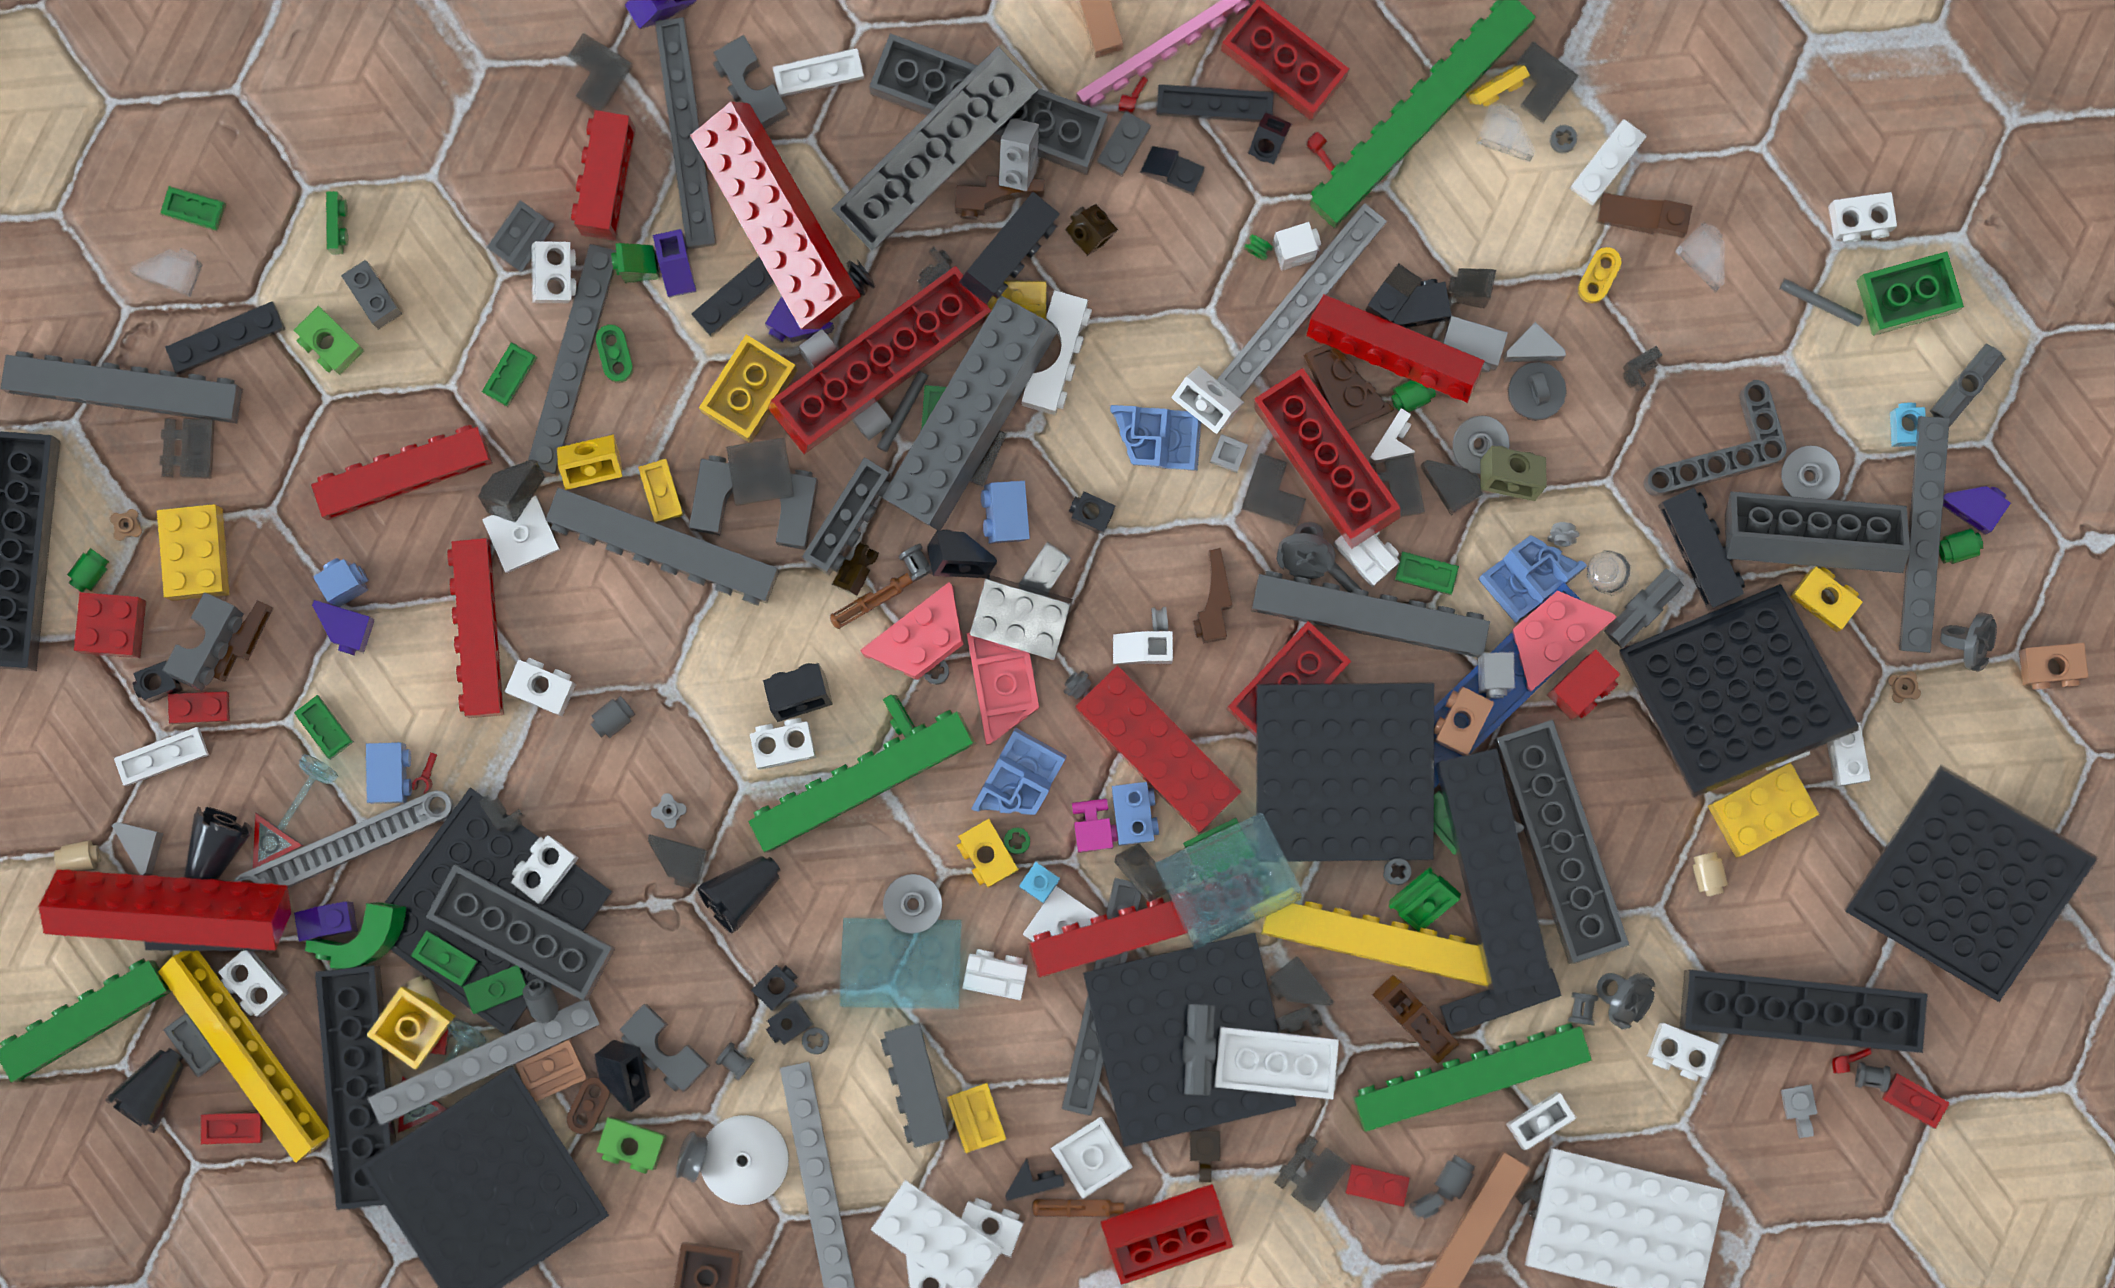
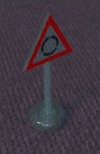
M302 755L299 760V766L309 777L277 827L258 813H255L252 869L303 846L286 834L284 829L315 780L324 784H332L337 779L338 774L327 764L310 755Z
M454 1018L448 1030L458 1042L443 1063L454 1059L463 1046L474 1050L485 1045L487 1042L486 1038L470 1024ZM404 1075L402 1076V1082L408 1080ZM435 1100L400 1116L398 1133L434 1118L447 1108Z

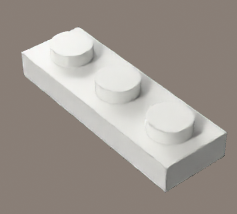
M857 48L773 67L780 97L864 79Z
M1623 119L1571 185L1570 189L1593 206L1647 136Z
M195 727L118 756L114 760L123 786H129L206 757L209 753L200 728Z

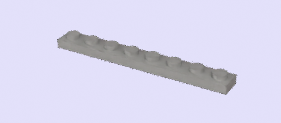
M1364 203L1220 375L1217 381L1238 398H1241L1317 307L1323 294H1328L1387 221Z
M581 1000L559 1010L557 1016L550 1022L540 1023L535 1021L369 1097L368 1100L381 1126L600 1024L589 1000Z
M810 1062L781 1067L780 1072L824 1288H855Z

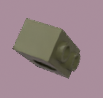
M1491 446L1480 460L1481 490L1536 501L1547 487L1546 457L1535 455L1531 452L1507 449L1503 446Z

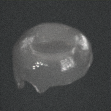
M1605 550L1596 554L1590 560L1587 566V579L1592 588L1597 592L1616 596L1628 589L1633 580V570L1624 555L1616 551Z

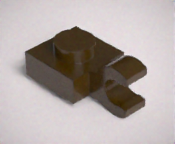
M859 542L855 547L851 561L845 559L832 585L858 596L871 571L866 566L873 564L877 560L879 552Z
M1190 1131V1161H1199V1182H1211V1161H1220V1131Z

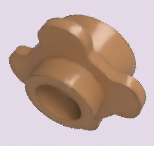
M129 509L126 513H113L111 515L110 522L114 525L115 532L113 536L116 540L123 541L125 537H139L142 534V528L137 519L139 513L136 510ZM125 522L129 524L127 528L124 527Z
M1908 671L1902 676H1890L1888 684L1892 686V700L1894 702L1902 703L1905 699L1911 698L1916 700L1920 697L1921 691L1918 689L1917 675L1914 672ZM1905 684L1907 686V689L1903 690L1902 685Z

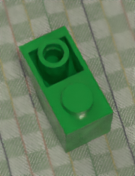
M615 244L616 252L611 253L613 270H616L617 276L620 275L625 283L660 279L654 245Z

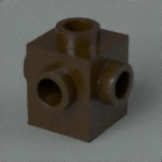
M1097 204L1087 209L1082 206L1070 217L1072 222L1065 229L1074 243L1087 256L1102 248L1118 231V228Z

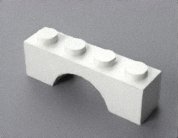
M1054 290L1046 320L1058 329L1057 334L1061 341V352L1051 367L1032 374L1024 391L1022 406L1056 415L1058 408L1063 409L1067 397V392L1063 391L1065 381L1071 382L1076 366L1071 364L1074 353H1080L1084 337L1079 336L1082 325H1088L1092 309L1087 308V299Z

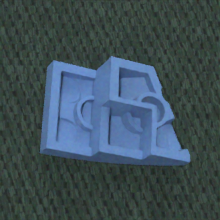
M1110 406L1111 413L1115 416L1120 429L1119 433L1122 441L1127 447V454L1132 465L1198 471L1201 421L1191 413L1161 408Z
M1530 535L1513 547L1503 560L1483 573L1478 580L1512 620L1517 623L1542 604L1563 582L1565 584L1570 582L1587 565L1581 560L1576 562L1562 555L1561 550L1547 546L1543 541Z
M1015 728L971 809L974 811L996 810L1000 811V813L1019 812L1021 814L1036 815L1067 755Z

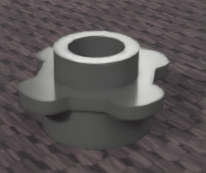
M1081 671L1079 674L1077 672L1073 673L1065 682L1066 688L1064 693L1068 696L1072 695L1075 699L1081 697L1092 683L1087 678L1088 674L1084 671Z

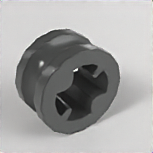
M1568 125L1556 127L1550 137V145L1558 153L1570 152L1577 142L1576 131ZM1564 133H1567L1569 135L1568 140H1571V143L1565 142L1563 146L1558 144L1559 138H1556V135L1562 136Z
M944 660L939 663L941 664L940 668L944 667V674H939L938 679H932V674L928 675V672L924 675L926 681L930 684H942L948 678L949 667Z
M811 1028L804 1033L802 1045L809 1053L821 1054L829 1046V1036L820 1028ZM820 1033L823 1036L820 1039L824 1041L823 1046H816L814 1049H811L808 1045L811 1044L808 1041V1037L810 1035L816 1036Z

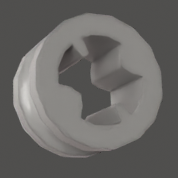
M1166 606L1162 607L1161 610H1156L1155 607L1151 608L1153 631H1168Z

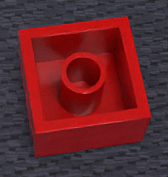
M80 592L74 651L90 655L141 658L146 600L134 596Z
M1595 649L1574 667L1547 696L1570 720L1577 716L1582 719L1598 705L1594 701L1598 696L1604 698L1618 686L1615 680L1621 674Z

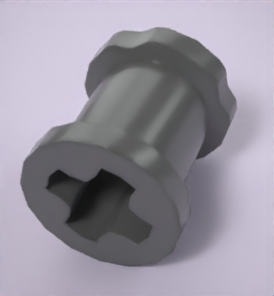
M921 543L907 549L898 556L901 561L904 560L909 568L913 582L932 572L931 565H929L921 551L923 548Z
M1395 858L1386 863L1383 876L1389 884L1401 885L1409 880L1412 873L1411 866L1406 860ZM1393 864L1396 867L1402 866L1404 868L1401 873L1402 879L1391 877L1390 874L1393 872L1391 866Z
M1572 992L1574 1004L1572 1016L1568 1018V1022L1594 1026L1595 1021L1592 1019L1593 1011L1599 996ZM1585 1002L1584 1013L1582 1016L1583 1003Z
M730 1042L715 1063L725 1066L735 1074V1079L739 1081L753 1064L754 1059L744 1056L734 1048L735 1044Z
M1859 1062L1856 1070L1855 1087L1878 1088L1881 1092L1886 1093L1890 1082V1066L1879 1068L1867 1066L1864 1062Z

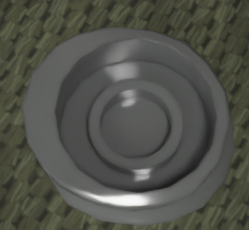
M695 1132L688 1134L679 1152L676 1178L684 1177L692 1183L696 1181L705 1160L708 1145L707 1138L699 1137Z

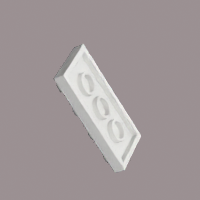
M1220 1027L1214 1087L1333 1099L1339 1040Z
M907 1180L903 1182L871 1228L877 1235L953 1288H977L1003 1250L998 1244Z

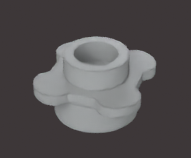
M1555 523L1550 530L1551 535L1548 536V541L1553 542L1557 546H1570L1577 542L1576 537H1579V532L1576 531L1575 525L1571 523Z
M666 793L662 795L659 805L652 808L651 815L653 818L663 821L666 828L672 829L677 825L676 821L681 815L686 813L687 809L683 803L676 802L671 794ZM668 808L672 810L670 814L666 813Z

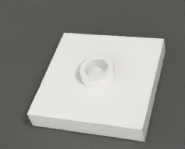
M537 496L482 519L505 573H509L560 550L550 525L546 521V516Z
M1055 886L1023 935L1031 941H1034L1033 935L1050 931L1051 936L1063 933L1061 927L1078 922L1080 928L1091 925L1090 918L1099 915Z
M1102 1117L1094 1120L1051 1148L1082 1199L1133 1167Z

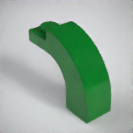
M384 902L366 903L363 926L359 934L352 941L343 943L323 938L306 940L305 951L316 953V959L329 960L330 968L332 969L354 968L371 964L388 953L396 943L404 924L406 906Z

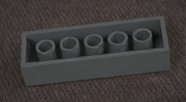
M1730 492L1725 511L1727 559L1893 573L1904 572L1910 553L1907 506Z
M455 864L426 918L583 1001H588L615 950V947Z

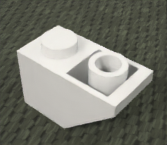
M1143 631L1113 635V664H1172L1173 662L1172 631Z

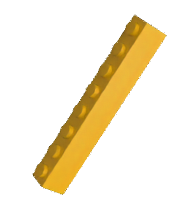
M1277 894L1276 899L1270 898L1268 900L1261 931L1262 935L1488 987L1478 944L1477 946L1467 944V938L1449 935V938L1445 939L1437 937V931L1420 928V932L1408 930V924L1395 921L1391 922V926L1380 924V918L1363 914L1362 919L1350 917L1351 911L1334 908L1333 912L1324 911L1321 904L1305 901L1304 906L1293 903L1294 898Z
M181 951L172 956L158 971L159 975L294 1162L297 1163L316 1151L330 1138L329 1130L199 951Z

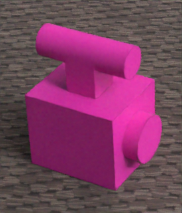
M1107 798L1072 803L1073 815L1085 813L1086 821L1074 823L1078 853L1113 849V842H1118L1116 824L1110 825V818H1097V811L1108 810Z

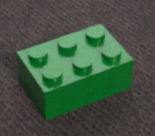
M1948 251L1865 273L1856 280L1873 336L1955 314L1964 307Z

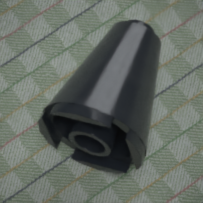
M197 807L193 818L184 877L218 880L250 837L251 826L244 822L243 826L236 823L237 817L225 811L206 807L205 811L202 812L201 807Z
M760 856L702 883L697 888V892L707 908L710 907L715 913L713 917L724 929L732 934L743 925L780 879L778 875L780 868L771 857L766 859Z
M170 1048L166 1052L160 1049L111 1092L105 1101L107 1103L115 1101L114 1109L139 1126H142V1124L147 1126L149 1124L150 1127L147 1131L154 1134L159 1128L184 1069V1065L181 1063L183 1057Z

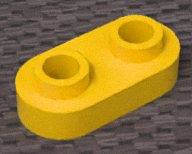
M1604 247L1597 250L1593 255L1578 285L1579 296L1585 302L1598 303L1608 293L1621 267V256L1615 249ZM1607 259L1610 262V267L1603 268L1600 261ZM1588 285H1595L1597 293L1591 294L1587 289Z

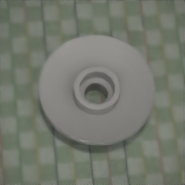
M1481 415L1467 419L1459 426L1454 435L1452 444L1454 457L1465 470L1480 474V460L1491 446H1503L1509 449V436L1505 427L1498 420L1489 416ZM1477 438H1480L1482 441L1479 448L1474 447V441Z
M1818 446L1800 447L1786 458L1781 471L1782 483L1787 493L1792 497L1828 499L1838 488L1840 468L1834 456L1827 450ZM1806 471L1813 473V481L1805 480L1804 473Z
M909 874L897 878L887 888L883 899V909L886 918L896 929L905 933H920L932 927L938 920L942 910V898L937 886L931 880L921 875ZM912 898L917 899L919 902V906L915 910L909 909L907 905L908 901Z

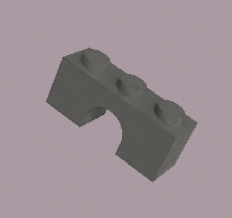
M744 35L714 51L717 61L713 65L721 78L726 76L731 83V86L727 87L732 98L735 102L741 100L742 103H750L764 129L789 115L786 105L773 84L762 90H754L746 85L748 74L760 67V63Z
M204 592L191 616L193 621L205 629L203 642L192 649L176 644L163 671L173 679L202 692L205 686L212 681L214 669L218 661L226 655L228 643L233 633L240 629L244 614L234 605Z
M643 1004L619 1029L624 1034L621 1038L622 1041L626 1044L640 1047V1051L645 1054L642 1060L654 1071L659 1068L666 1075L663 1080L674 1091H677L679 1088L683 1092L687 1091L709 1068L710 1064L690 1045H686L674 1056L664 1054L658 1046V1037L668 1024L649 1005Z

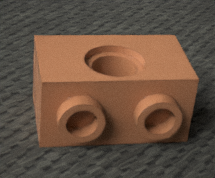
M2084 643L2031 647L2019 650L2023 686L2032 685L2033 690L2051 688L2050 683L2061 682L2062 687L2079 686V680L2088 678ZM2051 659L2057 661L2060 666L2057 675L2052 674L2048 669V663Z
M1463 686L1458 692L1453 690L1445 705L1450 708L1445 719L1439 717L1434 727V733L1436 734L1434 742L1462 756L1469 755L1494 702ZM1456 713H1464L1468 717L1469 724L1466 728H1458L1454 724Z

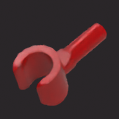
M1142 76L1131 96L1121 95L1119 111L1134 112L1139 94L1148 82L1146 77Z
M1315 132L1308 139L1307 147L1321 158L1331 172L1335 166L1322 149L1327 140L1319 132Z
M430 753L422 775L412 782L413 790L417 789L419 780H423L426 783L424 794L431 790L432 780L430 776L437 754Z
M1866 1048L1847 1056L1834 1057L1832 1059L1833 1073L1851 1072L1849 1062H1855L1871 1055V1049Z

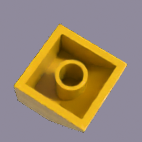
M401 986L367 1036L416 1070L426 1060L456 1016L433 999Z

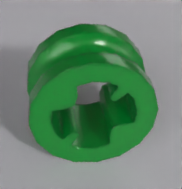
M1251 235L1249 237L1251 242L1245 244L1244 249L1256 258L1266 261L1268 258L1266 253L1272 251L1273 246L1264 239Z
M1012 828L1005 834L1004 845L1010 853L1022 854L1030 846V836L1022 828ZM1020 833V837L1024 835L1026 841L1022 843L1021 849L1016 850L1015 845L1010 847L1009 841L1013 839L1012 834Z

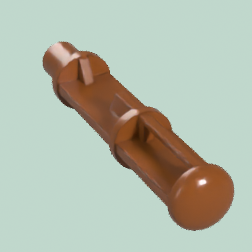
M908 573L899 578H891L890 585L874 594L869 592L830 615L831 623L835 628L841 629V627L868 613L897 594L902 593L903 589L912 584L913 581Z
M1035 1199L1032 1204V1212L1035 1217H1111L1113 1214H1124V1203L1112 1202L1109 1199Z

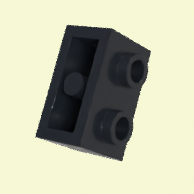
M819 663L803 664L796 670L787 673L778 672L770 678L763 680L769 708L777 722L833 705L826 675Z

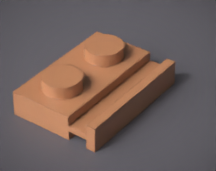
M571 1039L515 1064L525 1087L535 1102L588 1078Z

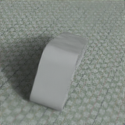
M823 329L798 346L800 354L812 370L838 351ZM877 402L852 419L868 441L892 423Z

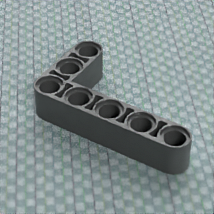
M1753 380L1741 390L1739 395L1751 442L1656 467L1644 479L1646 492L1655 497L1663 496L1769 467L1782 460L1786 455L1787 447L1768 385L1763 381ZM1754 388L1761 393L1760 402H1754L1749 398V389ZM1758 416L1768 419L1770 424L1768 430L1758 427L1756 423ZM1766 444H1772L1777 448L1778 455L1776 458L1766 455L1764 449ZM1737 452H1745L1749 456V465L1744 466L1738 463L1736 458ZM1715 459L1720 462L1722 466L1720 473H1713L1709 469V460ZM1682 467H1688L1693 471L1694 478L1692 481H1686L1681 477L1680 470ZM1653 475H1661L1665 479V488L1659 489L1653 485Z

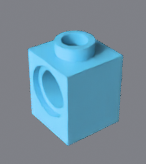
M1916 403L1898 404V408L1890 412L1891 447L1916 446L1918 416H1925V407H1916ZM1904 417L1910 418L1914 422L1913 431H1907L1903 428L1902 419Z
M1035 862L1019 887L1044 904L1060 881V878Z

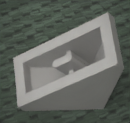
M1535 322L1505 353L1504 362L1562 361L1566 354L1565 349Z
M119 822L112 824L114 831L139 874L151 875L154 870L163 833Z

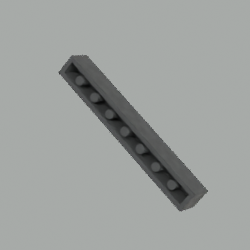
M16 351L15 356H5L0 389L9 394L238 423L243 389L235 385V380L217 378V382L206 381L205 376L188 374V378L177 377L176 372L160 370L158 375L148 373L149 369L136 366H131L130 371L120 370V365L102 363V367L91 366V361L83 359H73V363L62 362V358L58 356L45 355L44 359L33 358L34 354Z
M557 488L546 517V521L552 525L551 530L567 536L570 531L578 534V540L594 546L596 541L606 544L605 550L622 556L623 551L634 555V561L648 566L651 561L661 565L660 570L675 576L678 571L689 575L687 580L702 586H704L705 581L716 585V591L729 596L734 591L744 595L743 601L759 606L760 601L768 603L779 574L778 568L561 488Z
M1265 571V575L1259 574L1252 612L1306 623L1309 621L1311 624L1476 658H1479L1484 653L1490 621L1483 620L1484 615L1467 612L1466 616L1455 614V609L1438 606L1437 610L1428 609L1424 602L1409 600V604L1397 602V597L1381 594L1379 599L1368 596V591L1352 588L1351 593L1340 591V586L1336 584L1323 583L1322 587L1311 585L1310 579L1294 577V581L1282 579L1283 574L1273 571Z

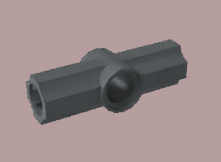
M1986 343L1931 408L1930 412L1933 417L1950 418V427L2006 360L2002 353ZM1965 378L1972 381L1974 385L1972 392L1964 390L1962 379Z
M1667 568L1664 569L1645 590L1642 589L1624 607L1625 610L1604 632L1621 649L1624 648L1643 627L1646 628L1664 610L1663 607L1684 585L1673 572Z
M1188 1005L1187 1036L1184 1037L1183 1062L1186 1063L1184 1094L1210 1096L1211 1071L1216 1053V1040L1213 1037L1215 1006Z

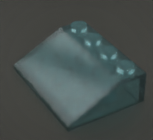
M1262 812L1155 863L1178 917L1195 950L1302 899V890Z
M843 918L840 1007L960 1009L961 920H937L932 927L923 932L905 933L892 926L888 919Z

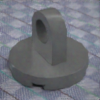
M1542 362L1528 363L1519 368L1512 376L1507 390L1509 402L1514 411L1520 416L1522 415L1533 421L1546 420L1555 415L1564 404L1567 393L1565 380L1560 372L1553 366Z
M1305 522L1295 529L1293 535L1285 537L1279 543L1276 559L1279 566L1283 570L1285 567L1290 571L1289 574L1294 577L1317 579L1324 576V573L1328 570L1330 572L1333 569L1336 553L1334 547L1324 539L1321 526L1317 523Z
M1981 612L1973 619L1970 628L1957 625L1943 627L1941 629L1940 642L1945 646L1964 650L1965 667L1968 670L1979 672L1989 662V658H1986L1987 651L1994 649L1997 624L1995 619H1993V615Z
M1614 973L1603 975L1597 983V993L1604 1002L1610 1005L1609 1020L1620 1029H1629L1632 1027L1630 1023L1641 1020L1650 1009L1654 1000L1655 992L1652 991V987L1655 986V982L1644 973H1637L1628 979ZM1616 981L1618 984L1617 992L1609 996L1607 987L1610 982Z

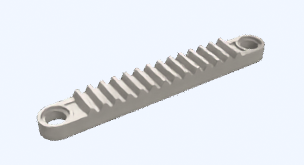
M429 792L240 874L234 881L251 880L254 883H273L288 885V888L292 887L295 884L304 882L327 870L336 868L359 856L368 854L382 846L389 845L405 836L412 835L417 831L445 820L453 811V800L445 792ZM436 797L443 798L446 803L445 810L440 814H434L430 809V802Z

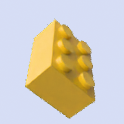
M746 334L699 406V409L707 417L747 442L752 443L771 413L768 409L771 399L788 387L798 371L797 367L789 360Z
M213 504L157 510L164 598L171 601L202 598L204 592L214 597L230 595L223 509Z
M1791 762L1708 805L1735 857L1743 856L1819 815Z

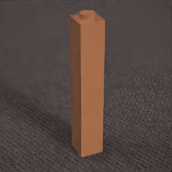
M1078 0L1095 58L1122 51L1123 41L1110 0Z
M1501 1151L1420 1288H1459L1528 1173L1529 1167Z

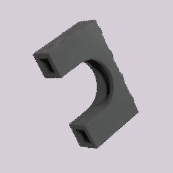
M710 455L709 460L701 459L689 528L694 532L720 536L726 503L731 494L743 485L758 483L774 490L781 502V514L776 537L777 545L806 550L818 480L812 477L813 473L809 471L795 470V474L785 473L784 468L779 466L767 465L766 469L755 468V463L738 460L737 464L726 463V458Z

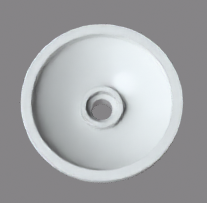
M740 1115L720 1122L707 1135V1152L701 1173L707 1186L719 1198L733 1204L749 1205L765 1200L781 1186L787 1174L789 1155L785 1140L772 1124L759 1117ZM740 1155H745L748 1158L746 1166H740L737 1163V1158Z

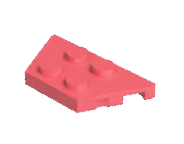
M948 582L863 647L860 650L861 653L868 659L872 658L879 661L886 667L904 672L905 675L916 680L929 672L964 645L954 596L955 590L952 584Z
M1556 591L1512 629L1519 651L1520 663L1525 674L1527 689L1531 692L1617 617L1608 611Z
M966 633L986 745H990L1039 709L1030 653Z

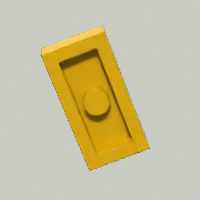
M667 459L638 467L654 522L657 524L683 516L684 514Z

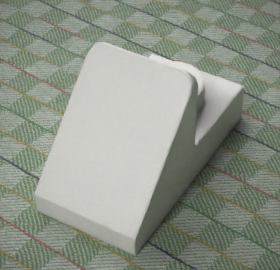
M1402 408L1400 409L1368 462L1377 464L1414 455V450L1396 440L1397 437L1403 439L1412 424L1407 422L1411 416L1410 413Z

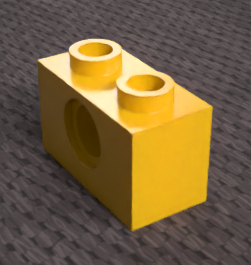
M614 434L557 447L558 468L565 490L623 477L621 457Z
M1815 566L1810 569L1790 598L1832 630L1838 632L1844 628L1863 601L1857 598L1859 593L1846 584L1842 586L1834 580L1836 576L1825 567L1819 569ZM1823 590H1829L1834 594L1833 604H1826L1822 600L1821 594Z
M989 819L958 836L961 842L957 844V847L965 860L971 858L976 868L971 871L979 885L985 883L990 888L1019 871ZM982 847L993 849L994 859L991 862L982 863L978 860L977 854Z

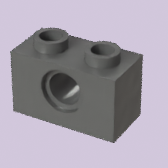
M366 260L341 275L372 324L378 330L403 314L373 267Z

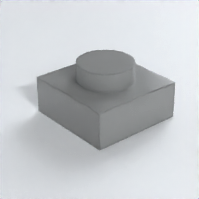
M1221 434L1210 463L1237 473L1248 444Z

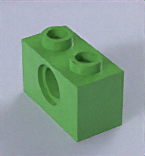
M319 306L294 329L300 336L296 341L308 353L313 349L320 356L317 362L328 373L335 370L341 375L365 351ZM326 336H333V345L328 349H321L322 339Z
M608 1117L596 1152L603 1154V1160L619 1164V1161L623 1160L631 1163L630 1169L647 1174L648 1169H656L667 1135L614 1117ZM627 1138H633L638 1142V1151L634 1155L627 1154L623 1148Z

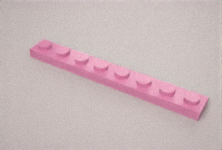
M1252 0L1219 1L1078 91L1077 101L1085 106L1095 107L1105 99L1104 95L1114 89L1115 92H1118L1130 83L1129 79L1138 74L1141 77L1154 68L1153 64L1158 60L1163 59V61L1172 58L1178 53L1177 48L1187 43L1189 46L1197 42L1202 37L1201 33L1208 28L1215 30L1227 21L1225 18L1235 12L1238 15L1251 6L1249 2Z

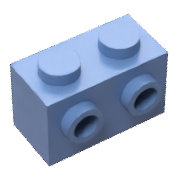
M1025 481L994 482L984 485V490L981 491V505L983 508H986L983 532L984 536L988 537V543L1020 542L1030 539Z
M339 558L329 561L323 566V571L313 576L327 602L336 607H341L368 591L365 583L369 580L361 566H357L355 562L350 563L345 559L339 560Z
M401 742L366 744L367 803H406L407 796H411L412 783L410 778L407 779V767L411 766V751L406 749V744Z
M1147 782L1112 786L1118 845L1154 842V835H1159L1157 817L1151 818L1150 806H1155L1154 789L1148 788Z

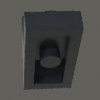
M1151 146L1140 173L1190 195H1194L1205 167L1180 157L1177 150Z
M1026 1158L1006 1193V1199L1009 1201L1063 1187L1065 1184L1062 1173L1056 1175L1055 1170L1037 1174L1038 1180L1033 1181L1028 1159Z

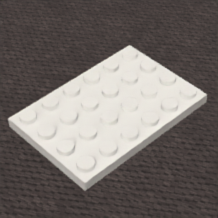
M1551 1148L1525 1265L1618 1288H1703L1725 1190Z

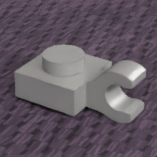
M1812 1085L1780 1090L1786 1119L1795 1118L1799 1138L1814 1136L1812 1123L1809 1115L1817 1114Z

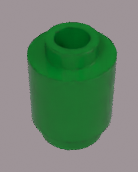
M1409 380L1393 388L1394 395L1390 396L1398 412L1402 408L1410 413L1430 403L1431 399L1436 397V392L1434 389L1425 387L1421 383Z
M1970 528L1943 536V540H1940L1939 556L1944 564L1948 562L1955 564L1980 556V550L1984 548L1981 535L1978 532L1975 533Z
M90 548L86 554L82 553L67 575L71 578L69 584L80 592H84L86 589L92 592L108 570L105 567L110 561Z

